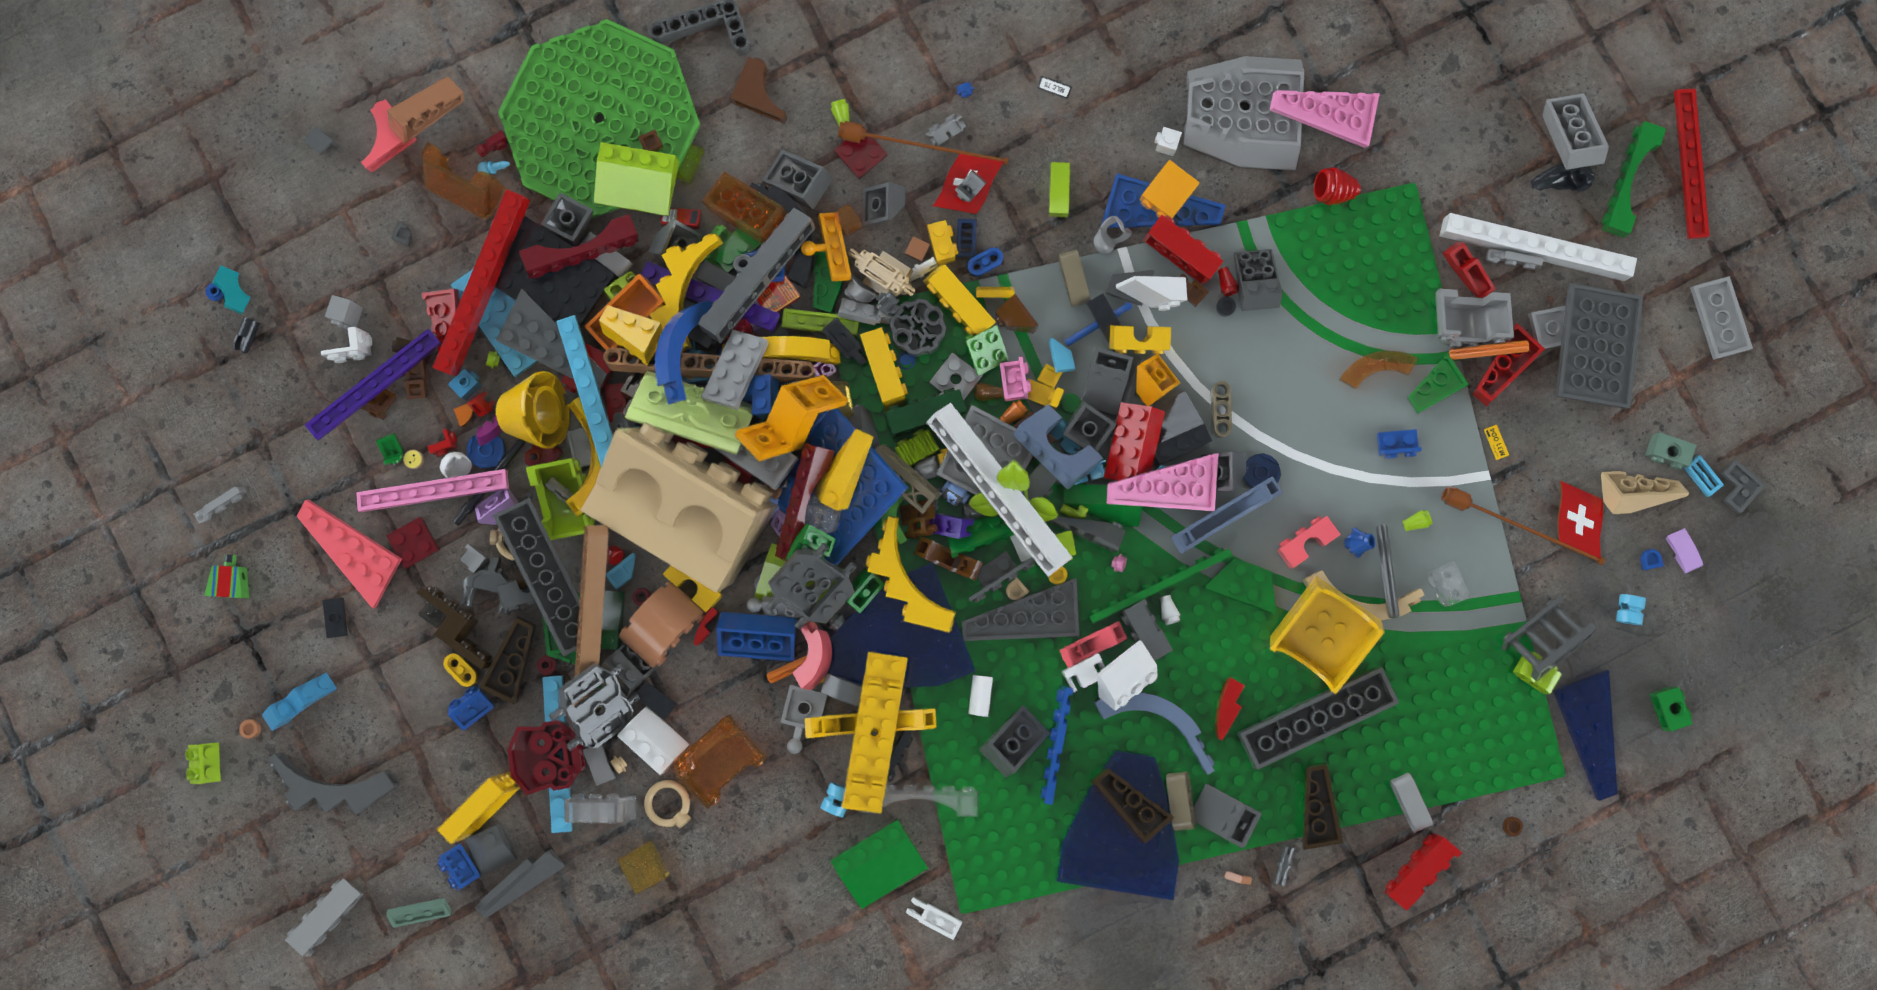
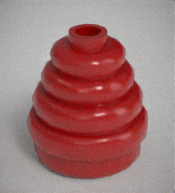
M1335 167L1320 170L1315 178L1313 187L1316 200L1323 202L1325 205L1340 204L1353 200L1361 191V186L1356 178Z

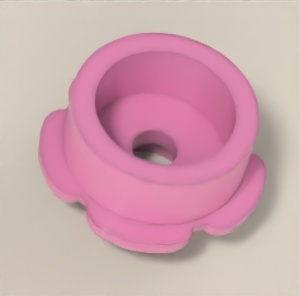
M1119 554L1118 557L1115 556L1113 558L1111 566L1114 567L1115 572L1124 571L1127 557Z

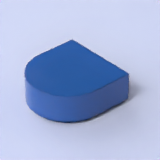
M1649 549L1642 552L1640 556L1642 570L1664 566L1659 551Z

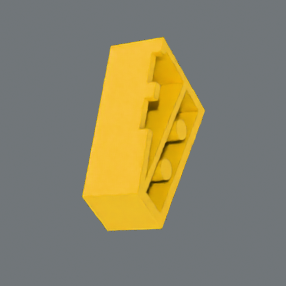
M607 305L599 319L603 334L619 346L622 345L629 350L630 354L637 356L645 365H648L657 349V344L663 331L661 322Z

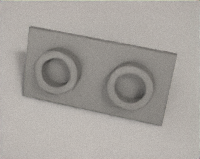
M952 114L945 118L946 122L943 124H935L930 127V132L926 133V136H932V139H930L932 145L939 146L949 138L946 134L948 131L951 137L963 131V128L966 126L962 120L959 122L962 116Z

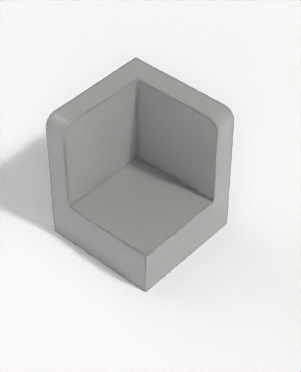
M467 544L466 548L468 550L462 556L461 561L468 566L471 572L476 573L485 567L490 558L475 546Z

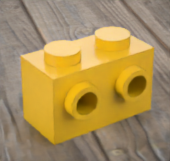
M946 220L928 224L927 229L936 264L939 266L955 262V255L958 254L956 243L952 244L950 238L953 236L951 225L947 226Z

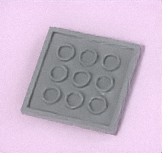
M971 405L964 420L1002 469L1015 460L1026 470L1033 455L1013 436L1016 428ZM948 450L936 475L975 495L982 493Z

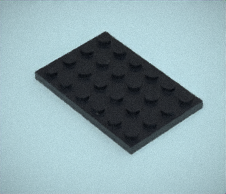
M524 215L495 287L514 300L517 299L521 289H523L555 322L575 315L581 328L604 294V289L611 284L616 274L595 260L586 259L577 265H568L557 272L551 271L539 278L529 279L519 253L520 250L535 245L555 249L572 248L573 246Z

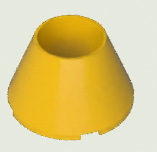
M536 372L503 393L496 405V417L500 428L506 434L544 449H551L557 444H561L569 428L570 408L568 407L569 404L565 402L563 394H566V391L560 380L550 372Z

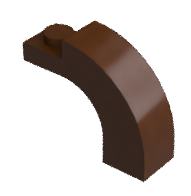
M922 536L913 553L933 564L974 581L983 564L960 553L957 557L952 558L949 548Z

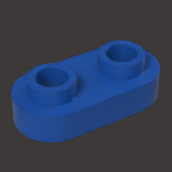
M990 248L976 255L968 262V272L975 277L984 275L1002 264L1003 254L998 248ZM996 256L997 260L993 262L990 260V257ZM979 265L980 269L974 270L973 266Z

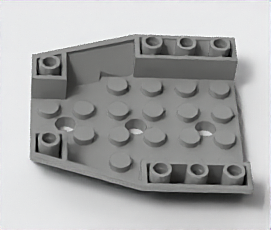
M1244 56L1188 71L1186 90H1188L1187 120L1184 126L1183 145L1237 167L1295 171L1301 146L1302 123L1270 111L1273 92L1277 90L1303 92L1304 68L1302 61L1298 59ZM1205 99L1210 100L1212 107H1203L1202 101ZM1247 102L1250 109L1247 111L1242 110L1240 103Z

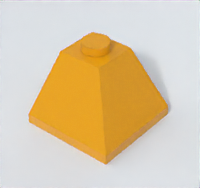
M1155 354L1137 366L1136 392L1146 406L1152 405L1180 384V381L1159 354Z

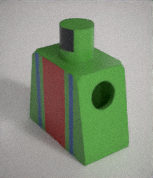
M224 554L223 566H212L205 596L249 598L247 568L236 567L237 555Z

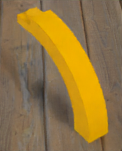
M797 336L761 337L769 342L762 357L764 359H796L833 365L840 364V350L830 343V340Z
M580 397L573 400L568 407L577 417L587 434L591 450V462L583 485L573 496L566 500V503L577 517L583 513L581 508L595 486L601 469Z

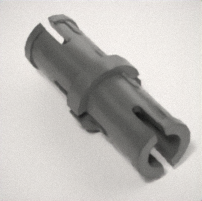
M1283 844L1280 860L1276 864L1278 868L1273 883L1279 885L1280 882L1281 886H1286L1289 869H1292L1291 861L1295 850L1294 847Z

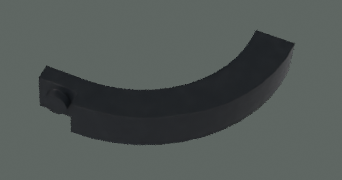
M752 182L748 188L750 194L760 197L762 200L773 205L784 216L790 213L793 208L802 212L788 194L773 184L769 191L767 190L768 187L761 183L755 184ZM810 234L805 241L813 242L812 235ZM801 246L795 252L792 267L787 275L791 282L806 289L813 269L814 254L811 256L804 255L801 251Z

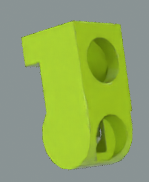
M630 271L619 277L604 289L605 295L611 301L636 275Z

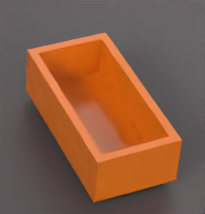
M638 274L607 305L652 319L650 314L659 306H665L666 304L660 292L645 276ZM606 305L584 327L605 350L609 348L625 349L602 332L599 319L605 311Z

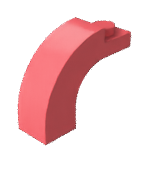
M809 621L801 628V632L808 643V655L804 663L793 672V675L802 689L812 690L824 679L829 670L832 660V645L827 631L819 630L815 622Z
M1118 621L1067 645L1059 651L1069 668L1128 638Z

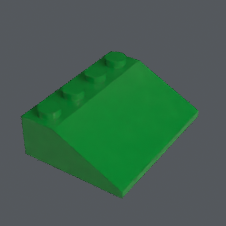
M899 818L844 850L830 861L861 909L928 869Z

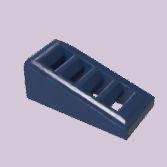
M958 218V254H956V257H975L977 219ZM962 224L973 225V228H962ZM961 232H972V236H961ZM961 240H972V244H963ZM961 247L972 248V252L960 251Z

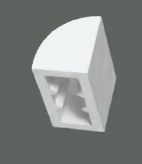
M973 675L968 714L988 717L993 677Z

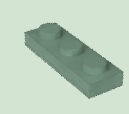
M441 898L388 909L386 917L392 927L395 928L451 916V908L446 899Z

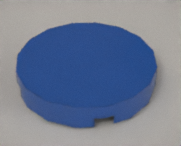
M475 435L470 438L467 444L468 458L475 466L482 469L496 467L506 454L505 443L499 435L483 446L478 445L477 436Z

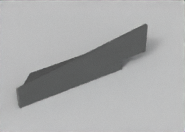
M552 849L548 850L537 861L531 856L482 898L480 903L475 906V909L483 918H487L563 869L565 864Z

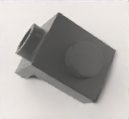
M972 170L955 191L961 200L970 202L987 182Z

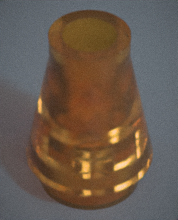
M982 382L975 385V399L986 401L1003 398V387Z

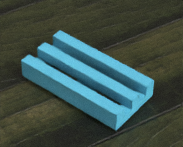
M1701 455L1694 457L1690 467L1684 468L1706 497H1710L1724 486ZM1697 462H1698V463L1700 464V466L1704 469V471L1708 474V476L1713 480V482L1716 484V486H1714V485L1710 482V480L1708 479V477L1706 476V474H1705L1704 472H1702V470L1698 467V465L1696 464Z

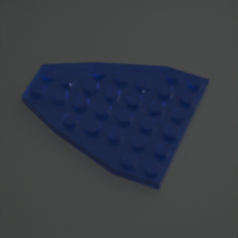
M934 563L907 573L916 588L928 599L941 607L952 610ZM884 588L861 613L856 611L830 639L832 660L829 669L831 674L863 685L868 651L908 658L903 688L940 686L976 672V669L955 618L952 631L950 632L904 621L905 616H902L904 605H908V602L886 597Z
M1115 750L1102 770L1110 769L1152 802H1155L1167 813H1170L1168 796L1155 757ZM1091 784L1062 841L1056 881L1174 900L1179 856L1172 821L1165 825L1149 841L1140 843Z

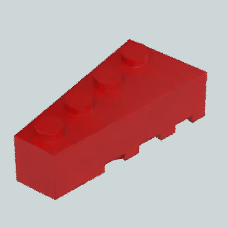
M1517 323L1513 326L1514 338L1506 342L1527 340L1529 342V351L1494 356L1472 393L1485 407L1545 350L1540 343Z
M1435 833L1427 835L1422 842L1421 848L1419 850L1416 849L1411 854V860L1407 865L1404 864L1400 867L1398 876L1394 880L1391 879L1385 886L1386 890L1384 893L1404 910L1407 911L1424 894L1425 890L1423 888L1425 886L1428 887L1437 880L1438 872L1446 871L1451 866L1449 862L1454 856L1458 858L1462 854L1445 837Z

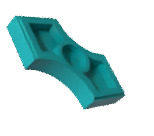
M220 265L212 284L222 291L225 298L224 307L243 315L250 296L245 294L239 286V273Z

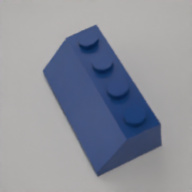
M720 612L717 624L718 655L794 661L797 628L794 624L797 622V618Z

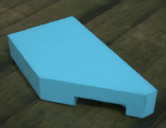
M1050 338L1048 342L1055 372L1074 371L1075 364L1072 352L1055 339Z

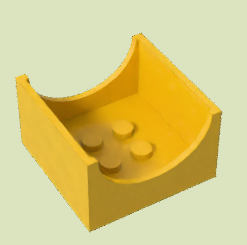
M1316 575L1271 634L1270 649L1274 652L1281 651L1301 662L1318 675L1334 694H1337L1384 634V629L1379 618Z

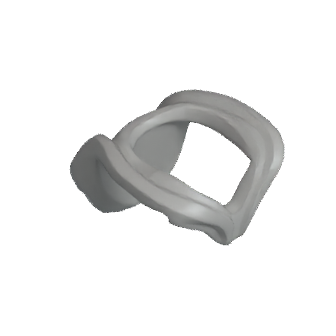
M1111 216L1102 223L1095 235L1094 246L1099 253L1108 254L1114 249L1115 244L1128 239L1132 235V231L1129 228H1124L1123 222L1117 216ZM1117 222L1123 234L1118 238H1111L1107 235L1106 230L1110 225Z

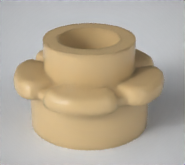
M614 756V759L610 761L613 768L618 774L623 771L626 772V762L621 756L619 758Z

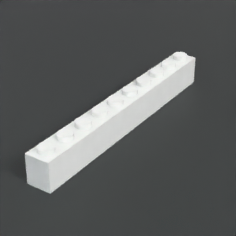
M1449 213L1443 218L1440 237L1489 249L1541 257L1543 262L1621 281H1626L1633 277L1637 258L1453 213Z
M950 403L935 412L927 421L929 426L1045 574L1049 577L1072 559L1067 549L1064 548L1019 490L1007 489L998 483L997 474L1002 467L954 406Z

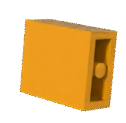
M1169 159L1139 200L1142 201L1141 204L1146 209L1155 211L1158 218L1163 215L1173 219L1200 182Z

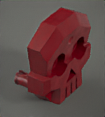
M561 719L554 722H543L542 726L516 727L507 753L511 777L526 795L550 787L553 791L570 788L575 778L586 768L583 746L579 744L571 751L567 748L566 743L574 739L576 735L573 729L569 728ZM540 739H543L545 742L543 746L539 745ZM562 749L564 758L557 755ZM544 768L549 770L548 775L543 773Z

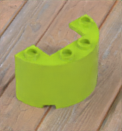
M573 457L526 467L530 486L535 485L543 515L541 522L550 540L584 534L586 525H595L594 518L584 512L577 517L564 501L558 500V496L544 486L553 476L565 488L568 487L569 491L574 495L587 477V474L582 472L579 459Z

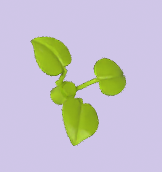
M1015 460L998 472V483L1007 489L1012 488V490L1024 491V497L1030 502L1043 521H1050L1058 517L1054 505L1049 500L1042 497L1028 499L1027 489L1030 484L1028 472ZM983 493L976 494L970 499L969 505L978 513L985 516L998 515V512Z

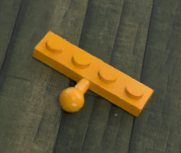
M838 212L819 213L818 219L823 244L805 241L801 245V251L806 256H811L815 252L825 251L831 281L851 280V272Z

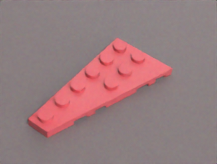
M305 500L297 515L298 519L372 609L376 608L402 558L311 500Z

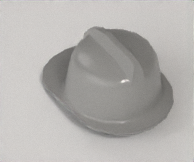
M851 274V281L844 291L849 299L868 304L879 296V293Z

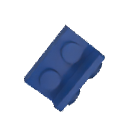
M1417 429L1376 433L1379 456H1385V459L1397 458L1398 454H1404L1405 457L1417 456L1416 453L1422 451V447L1418 446Z
M479 684L475 687H470L460 699L456 698L449 704L448 716L463 731L494 708V704L482 692Z
M461 843L438 857L439 862H437V865L442 872H446L449 876L447 881L452 889L456 888L459 891L481 877Z

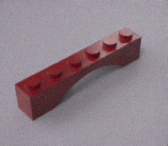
M630 214L611 220L597 237L580 246L555 249L535 245L520 250L519 253L530 279L539 278L551 271L557 272L568 265H577L586 259H595L604 253H613L624 246L631 247L636 242H639Z
M805 443L796 472L794 486L791 490V497L786 509V516L781 528L775 557L787 561L786 556L794 540L805 526V514L810 496L820 479L830 470L834 450Z

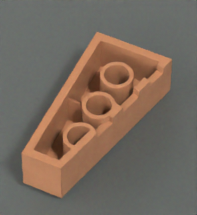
M449 77L440 79L435 84L388 109L389 128L406 144L464 102V93Z

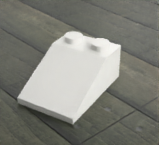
M1134 276L1116 284L1118 290L1151 308H1159V311L1170 310V307L1180 306V303L1187 301L1186 277Z

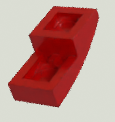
M715 607L708 611L697 629L694 638L696 646H699L712 633L707 626L720 614Z

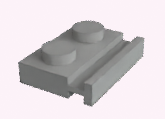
M584 428L567 431L572 457L579 459L581 468L590 466L591 450Z

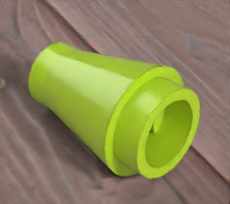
M842 99L832 102L830 109L838 125L840 126V122L845 123V121H849V105L846 103V100Z
M1420 510L1406 520H1403L1402 524L1407 532L1409 530L1429 528V525H1432L1433 522L1428 510Z

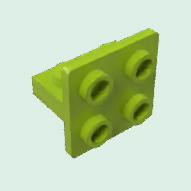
M219 742L188 745V749L185 752L186 760L189 761L186 777L187 780H190V784L221 781Z

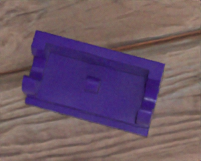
M935 513V519H931L930 524L938 526V531L933 532L934 534L962 539V537H969L971 535L970 532H966L967 526L974 525V519L945 513Z

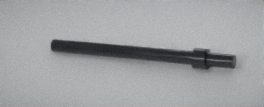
M518 439L493 471L505 469L526 441ZM485 493L475 494L468 503L465 502L461 507L462 510L453 522L459 526L468 514L471 515L475 510L474 506Z

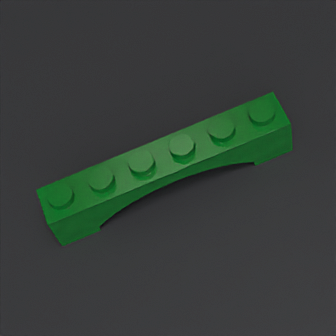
M1647 121L1634 128L1632 143L1626 149L1627 158L1620 167V178L1614 184V195L1608 201L1609 210L1602 219V231L1621 238L1631 233L1636 216L1632 214L1630 203L1633 177L1644 156L1649 151H1654L1661 146L1666 128Z

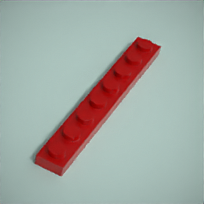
M1696 88L1677 89L1674 91L1687 239H1704L1710 237Z

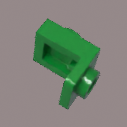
M395 432L376 440L384 457V465L389 463L394 465L401 461L405 452Z

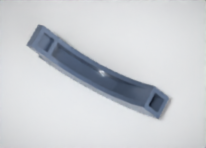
M1272 476L1172 536L1171 539L1182 554L1283 492Z

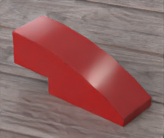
M1456 242L1442 253L1458 277L1477 298H1484L1496 290L1478 258H1473L1464 242Z
M1228 677L1225 682L1216 711V738L1222 741L1242 707L1235 702L1245 686L1231 677Z

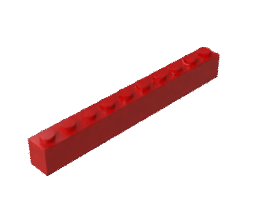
M506 189L432 368L452 376L459 374L531 201L528 198Z

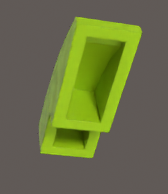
M1051 162L1049 216L1068 217L1070 163Z

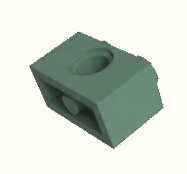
M1659 432L1652 434L1645 456L1652 458L1651 461L1663 464L1664 462L1670 464L1669 467L1681 470L1682 468L1690 467L1696 444ZM1668 448L1673 452L1672 457L1668 454Z

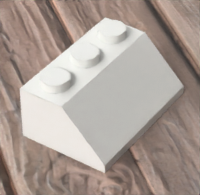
M1139 640L1097 674L1099 698L1115 711L1125 706L1129 699L1134 695H1138L1144 687L1153 683L1157 678V665L1143 642Z
M647 706L617 735L659 775L664 774L690 745Z

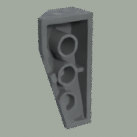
M1057 517L1048 521L1062 529L1072 531L1073 534L1113 553L1119 550L1126 532L1122 529V525L1113 521L1110 524L1108 522Z

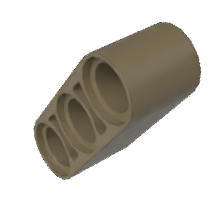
M1073 250L1058 254L1071 307L1086 304L1090 300V295L1078 251Z
M1219 381L1211 388L1212 434L1220 439L1226 437L1232 431L1231 388L1225 381ZM1218 386L1225 389L1224 395L1217 393L1216 388ZM1218 405L1224 406L1225 414L1217 412ZM1219 424H1223L1226 427V433L1222 434L1218 431L1217 427Z
M1187 771L1168 773L1166 783L1170 813L1174 816L1171 820L1174 831L1195 829V815L1189 774Z

